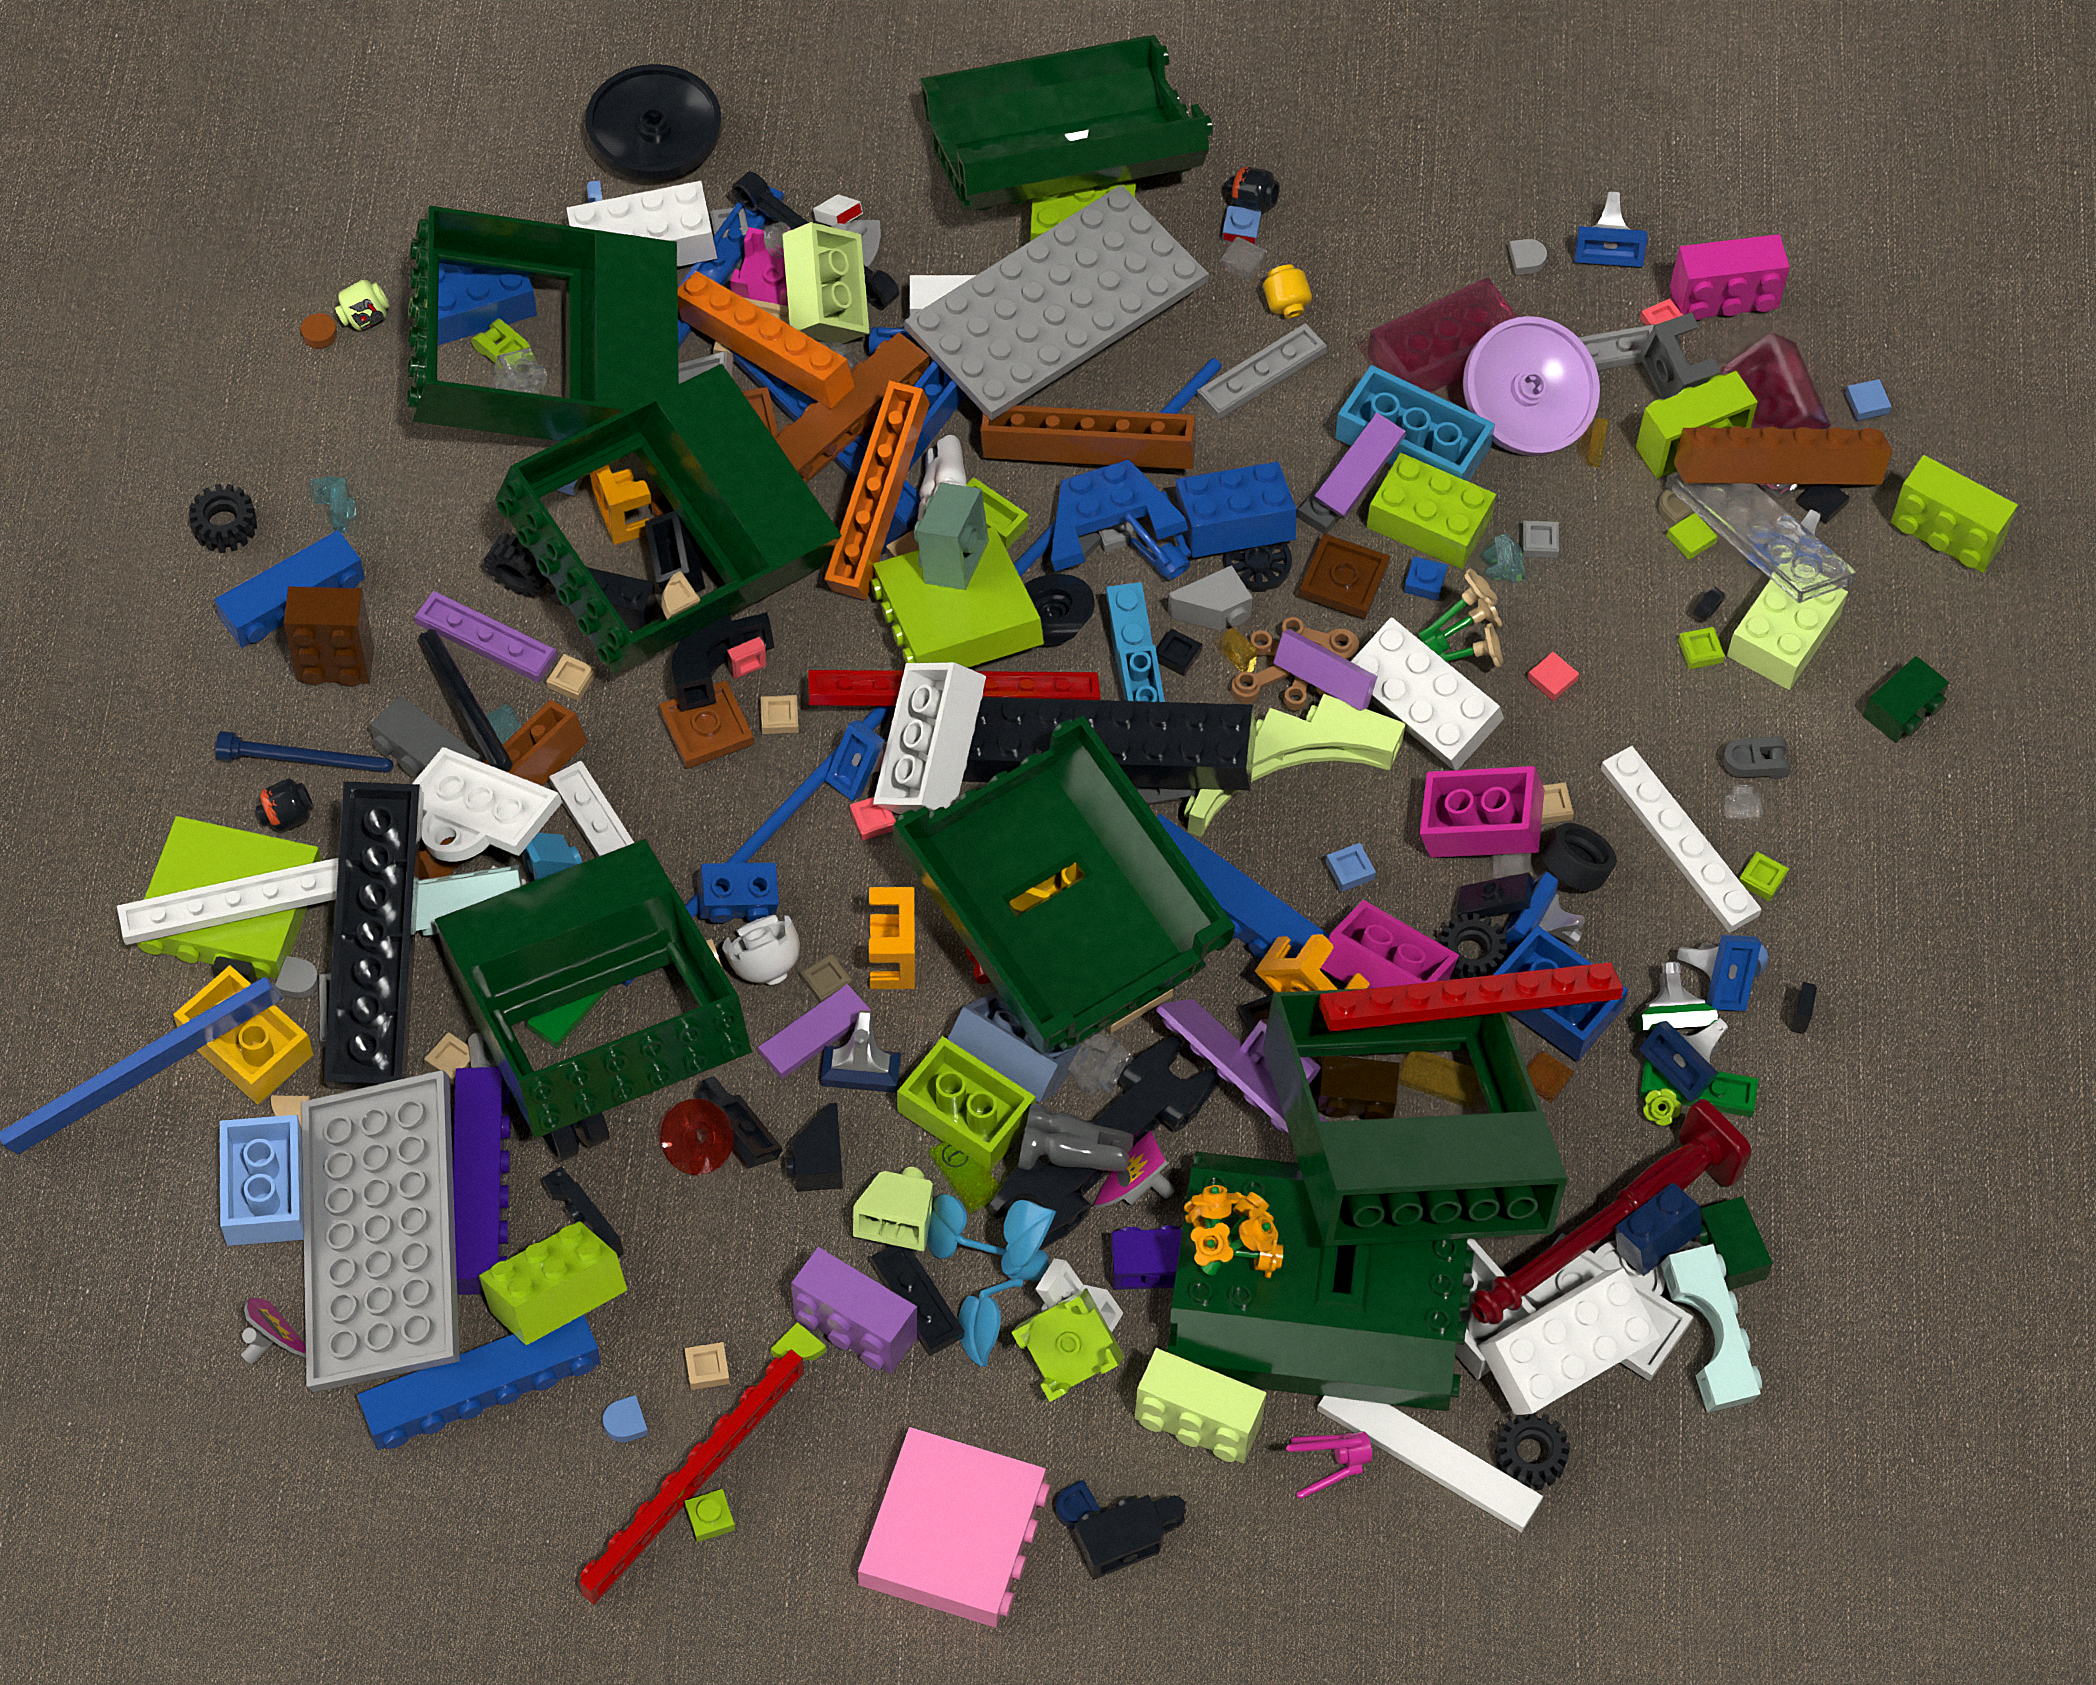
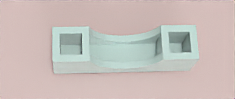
M1713 1244L1668 1255L1661 1263V1267L1672 1301L1685 1303L1699 1310L1709 1321L1714 1333L1715 1348L1713 1356L1708 1365L1696 1375L1707 1413L1752 1402L1761 1394L1759 1389L1762 1388V1380L1758 1368L1751 1365L1747 1351L1750 1350L1749 1338L1745 1329H1740L1735 1315L1738 1313V1304L1734 1293L1727 1289L1724 1280L1726 1266L1722 1256L1716 1254Z

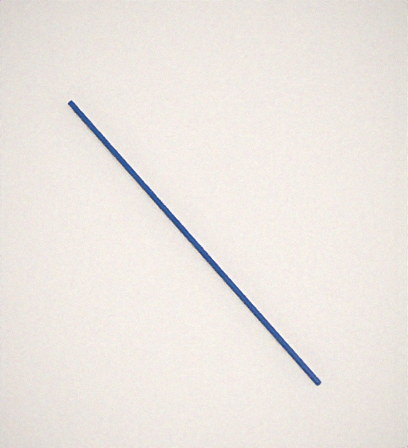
M1211 358L1159 413L1178 414L1197 394V390L1203 387L1222 368L1221 363L1217 359ZM1056 520L1014 563L1020 577L1051 546V542L1054 539ZM876 706L861 723L873 731L892 712L894 706ZM839 746L726 863H747L825 781ZM698 892L685 905L692 918L699 913ZM635 978L624 981L621 984L627 987Z

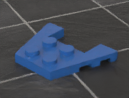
M1129 459L1061 480L1051 554L1054 570L1058 571L1086 562L1078 537L1127 522L1125 518L1127 513H1131L1135 519L1149 515L1157 540L1187 531L1188 527L1185 517Z

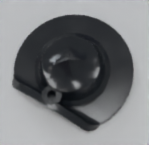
M1049 574L1037 577L1024 584L1041 619L1044 641L1042 645L1059 644L1074 638L1092 616L1095 607L1093 592L1090 586L1078 577L1068 574Z

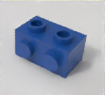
M776 862L701 864L697 876L700 919H710V921L715 923H724L732 920V918H747L748 921L752 922L763 917L775 915L779 905Z

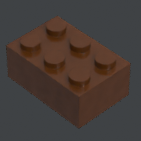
M288 586L284 627L297 682H305L312 685L321 684L322 682L342 683L348 686L370 684L374 644L362 589Z

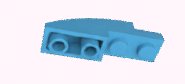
M1142 582L1106 587L1105 592L1111 621L1110 631L1125 701L1165 702L1156 648L1152 643Z

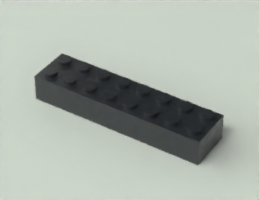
M982 697L967 757V765L962 782H989L1002 771L1011 772L1018 768L1020 763L1031 754L1038 753L1040 755L1050 749L1051 736L1056 726L1065 720L1071 719L1074 721L1084 716L1135 787L1250 791L1257 730L1252 704Z
M347 781L343 783L324 1082L329 1089L356 1090L407 1078L424 793L420 784Z

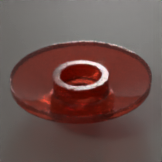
M695 1098L676 1104L667 1113L661 1126L660 1139L666 1158L676 1169L689 1175L698 1176L716 1171L727 1161L733 1148L734 1134L728 1116L718 1105L705 1099ZM699 1129H703L707 1134V1139L704 1143L698 1139L697 1133Z

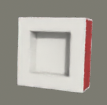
M838 194L813 208L815 220L831 227L838 223L847 226L851 220L863 214L860 201Z

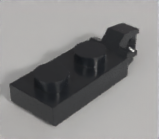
M715 1076L703 1079L698 1090L695 1092L696 1098L704 1111L747 1165L752 1168L777 1160L783 1151L781 1145L740 1094L733 1096L728 1093Z
M563 1166L558 1167V1169L543 1178L552 1199L565 1202L567 1206L564 1209L574 1224L580 1221L614 1250L618 1258L623 1255L624 1250L618 1234L580 1185L574 1182Z

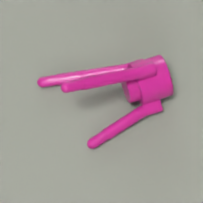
M1365 1431L1341 1435L1292 1437V1444L1286 1447L1288 1452L1334 1449L1337 1463L1339 1465H1346V1468L1297 1492L1296 1496L1298 1499L1318 1492L1350 1475L1363 1473L1362 1464L1372 1462L1371 1443Z

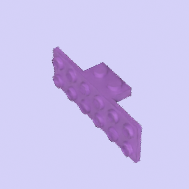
M1193 999L1160 1004L1156 1011L1164 1018L1163 1023L1166 1027L1177 1034L1183 1035L1191 1043L1190 1048L1197 1055L1209 1059L1217 1067V1073L1229 1083H1235L1244 1092V1098L1256 1108H1262L1272 1118L1271 1122L1278 1130L1289 1134L1263 1052L1268 1019L1260 1020L1242 1044ZM1300 1057L1308 1084H1310L1321 1067L1310 1057ZM1319 1115L1321 1122H1327L1323 1117Z

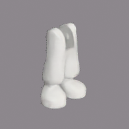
M945 436L937 442V449L930 448L926 452L925 477L919 491L921 502L918 509V520L923 519L926 513L927 501L930 496H934L940 482L967 486L962 447L956 436Z

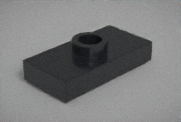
M1529 872L1461 886L1456 914L1460 919V915L1467 913L1468 920H1472L1473 913L1480 914V919L1486 916L1490 917L1529 909L1534 880Z

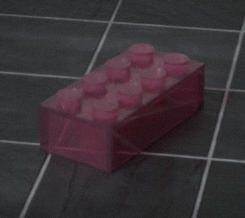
M1487 277L1371 330L1367 356L1375 367L1431 393L1463 378L1469 354L1479 339L1498 324L1518 316L1490 278Z

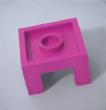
M748 227L744 239L745 258L741 270L734 269L730 281L731 291L744 298L788 306L784 251L766 247L765 231Z

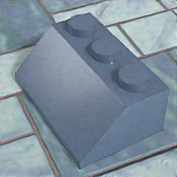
M994 992L963 1006L948 1037V1040L1036 1096V1102L1038 1103L1048 1099L1057 1092L1087 1050L1080 1045L1069 1050H1062L1060 1045H1054L1055 1049L1050 1053L1041 1054L1005 1000Z

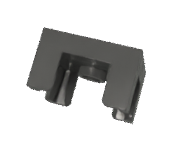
M1692 312L1654 325L1640 353L1642 362L1662 400L1677 395L1687 387L1695 388L1707 383L1711 378L1721 374V370L1714 358L1690 366L1686 361L1680 345L1682 340L1678 335L1697 329L1698 323Z

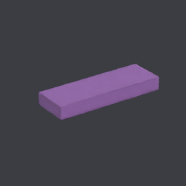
M1376 413L1316 493L1315 499L1345 519L1405 438L1406 431L1379 413Z
M1291 629L1283 631L1273 663L1360 711L1368 708L1378 677Z
M847 984L760 1045L758 1053L776 1074L783 1079L823 1051L825 1046H830L855 1028L859 1010H871Z

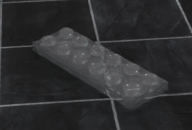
M1679 472L1668 475L1666 487L1798 603L1854 584L1857 572L1756 484L1684 483Z

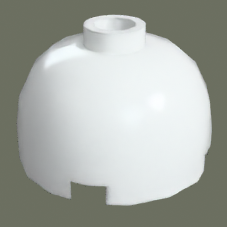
M776 915L754 920L737 930L740 937L732 943L729 937L724 941L722 949L729 964L738 976L746 981L755 983L766 982L768 985L779 983L787 977V972L795 965L800 952L798 934L789 916L784 915L785 921H779Z

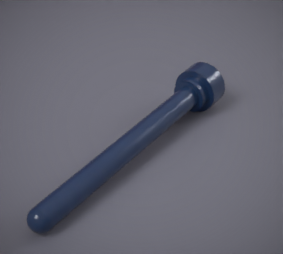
M219 731L216 742V760L232 762L234 758L240 759L242 755L388 773L393 769V762L389 758L243 741V738L236 736L235 732Z

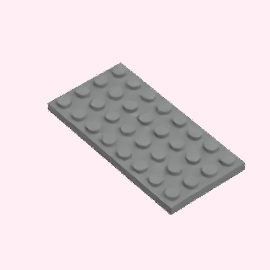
M1120 185L904 320V329L992 421L1207 283L1209 273Z
M444 1070L301 1102L306 1387L312 1392H318L460 1362L449 1075Z

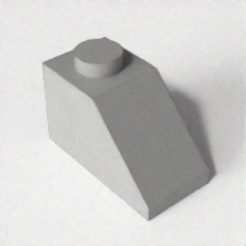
M1231 565L1169 593L1167 613L1173 619L1220 631L1229 626H1239L1251 617L1253 597Z

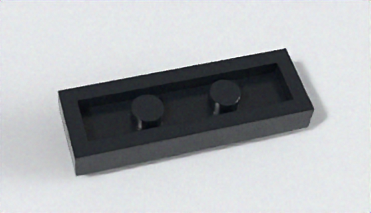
M892 1245L871 1257V1263L886 1287L917 1306V1335L930 1356L963 1339L965 1331L912 1249Z

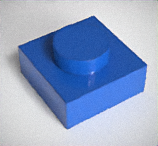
M1413 556L1404 593L1439 601L1448 565Z

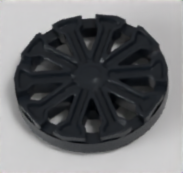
M1285 542L1241 549L1244 553L1235 550L1226 552V568L1232 565L1237 574L1245 571L1242 576L1239 574L1238 576L1246 588L1251 589L1252 592H1266L1268 589L1278 588L1288 578L1291 571L1292 554ZM1280 548L1282 550L1278 553H1272L1275 549ZM1234 560L1240 563L1233 564L1231 561ZM1284 561L1286 562V564H1280L1277 562ZM1273 572L1280 573V575L1276 576ZM1254 574H1255V582H1254V581H1250V578H1251ZM1262 574L1267 578L1268 581L1263 582Z

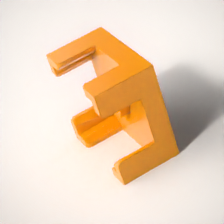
M609 465L590 473L592 490L613 544L616 545L647 536L645 521L649 520V518L625 524L624 511L651 503V494L644 480L635 482L632 469L612 473Z
M869 887L870 905H899V914L870 915L869 962L899 963L900 971H871L870 989H915L914 887Z
M1323 934L1312 935L1296 958H1286L1291 950L1289 945L1291 940L1287 936L1277 937L1255 970L1274 992L1338 990L1320 971V968L1334 948L1333 944ZM1355 973L1345 989L1368 988L1370 983L1360 973Z

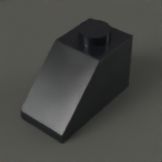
M829 1103L793 1140L794 1155H787L788 1178H796L797 1192L843 1189L837 1103Z

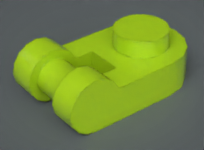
M499 318L489 325L490 329L484 334L480 332L471 339L472 345L478 353L486 355L506 372L519 373L526 370L531 364L532 355L528 342Z

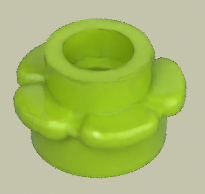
M1670 1089L1652 1090L1645 1097L1644 1115L1649 1121H1655L1659 1126H1666L1672 1123L1674 1117L1677 1118L1679 1116L1681 1103L1676 1100V1094ZM1659 1104H1665V1110H1659Z

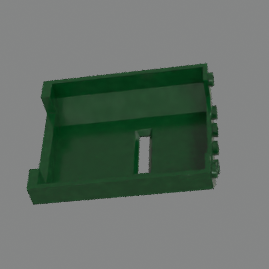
M1155 34L920 78L926 121H930L933 134L931 142L934 154L963 212L974 209L979 211L989 210L995 205L1005 203L1021 204L1031 198L1175 171L1182 173L1190 171L1193 167L1203 166L1208 154V136L1213 135L1211 118L1203 113L1198 104L1191 105L1192 118L1188 116L1186 104L1180 103L1177 90H1172L1166 80L1165 66L1169 65L1168 50L1165 45L1162 46Z
M1084 716L1074 721L1071 719L1065 720L1056 726L1051 736L1049 750L1040 755L1038 753L1031 754L1020 763L1018 768L1009 773L1007 771L998 773L989 781L988 785L977 791L976 789H971L959 797L957 803L946 809L939 807L930 814L926 806L917 811L911 809L901 814L893 824V841L1041 1054L1050 1053L1055 1049L1054 1045H1060L1062 1050L1072 1049L1197 975L1206 966L1203 959L1207 954L1216 949L1217 951H1222L1232 941L1235 925ZM1076 863L1084 876L1017 914L1010 904L1011 900Z
M1196 1151L1194 1163L1191 1167L1186 1203L1193 1196L1202 1194L1204 1188L1212 1185L1227 1188V1193H1235L1237 1191L1247 1197L1250 1192L1263 1196L1264 1200L1269 1204L1266 1212L1274 1217L1273 1224L1278 1231L1277 1244L1283 1245L1285 1258L1282 1260L1281 1268H1275L1270 1278L1265 1277V1271L1255 1270L1254 1258L1233 1256L1229 1263H1222L1215 1276L1208 1275L1194 1259L1197 1250L1195 1242L1191 1239V1233L1195 1227L1193 1223L1186 1222L1185 1216L1188 1212L1185 1211L1171 1306V1330L1167 1352L1254 1388L1449 1411L1450 1397L1458 1398L1461 1374L1453 1373L1456 1344L1464 1345L1467 1322L1459 1321L1460 1309L1468 1310L1470 1286L1463 1285L1464 1273L1472 1274L1474 1251L1466 1250L1468 1238L1356 1245L1351 1292H1333L1338 1246H1324L1299 1163ZM1237 1203L1231 1204L1232 1213L1220 1220V1223L1226 1224L1230 1231L1241 1218L1233 1210Z

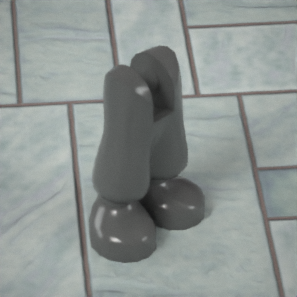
M1031 1104L1018 1168L1030 1170L1035 1166L1041 1155H1048L1051 1163L1057 1166L1125 1172L1130 1160L1127 1152L1132 1149L1134 1137L1131 1133L1096 1125L1072 1114L1063 1112L1051 1114L1042 1105Z

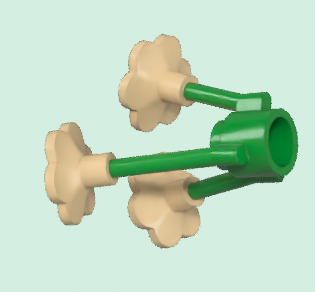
M1469 568L1464 576L1470 584V588L1462 594V599L1433 624L1418 632L1420 636L1417 638L1446 662L1474 654L1476 657L1489 654L1496 668L1501 667L1503 657L1499 638L1494 627L1500 628L1502 626L1497 610L1494 607L1498 598L1490 589L1486 580ZM1478 600V607L1468 612V617L1444 631L1439 629L1467 604L1472 605ZM1484 619L1491 622L1485 627L1486 637L1484 641L1473 643V647L1450 653L1445 652L1451 648L1447 640L1448 637L1471 623L1476 625Z

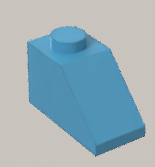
M538 832L522 852L524 869L530 882L583 863L575 846L569 847L564 836L559 834Z

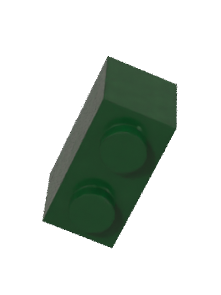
M1915 656L1869 697L1863 717L1896 744L1905 734L1909 737L1912 736L1920 728L1926 715L1929 713L1935 715L1940 711L1947 701L1944 695L1949 682L1918 656Z
M1741 1196L1701 1208L1702 1232L1695 1236V1240L1699 1247L1713 1244L1716 1254L1722 1256L1726 1266L1724 1280L1728 1291L1766 1280L1773 1262L1744 1197Z

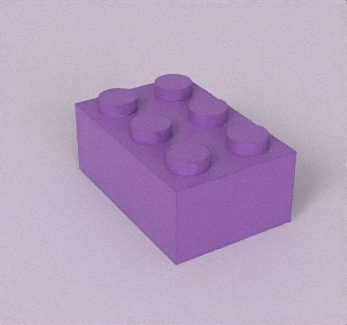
M817 1247L791 1283L793 1311L796 1320L809 1330H815L816 1328L828 1335V1339L842 1350L849 1348L861 1355L862 1361L875 1370L882 1368L892 1374L917 1339V1306L820 1247Z

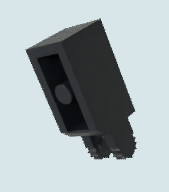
M586 567L630 631L634 632L651 623L656 608L654 582ZM553 587L549 598L552 602L563 605L557 596L556 588Z
M1149 1494L1141 1498L1130 1496L1118 1502L1115 1506L1116 1508L1103 1513L1092 1511L1082 1516L1079 1522L1075 1523L1074 1540L1092 1579L1095 1580L1159 1554L1163 1546L1164 1534L1179 1528V1526L1185 1523L1186 1501L1180 1495L1175 1496V1494L1174 1496L1170 1495L1169 1498L1164 1497L1154 1502L1151 1501Z

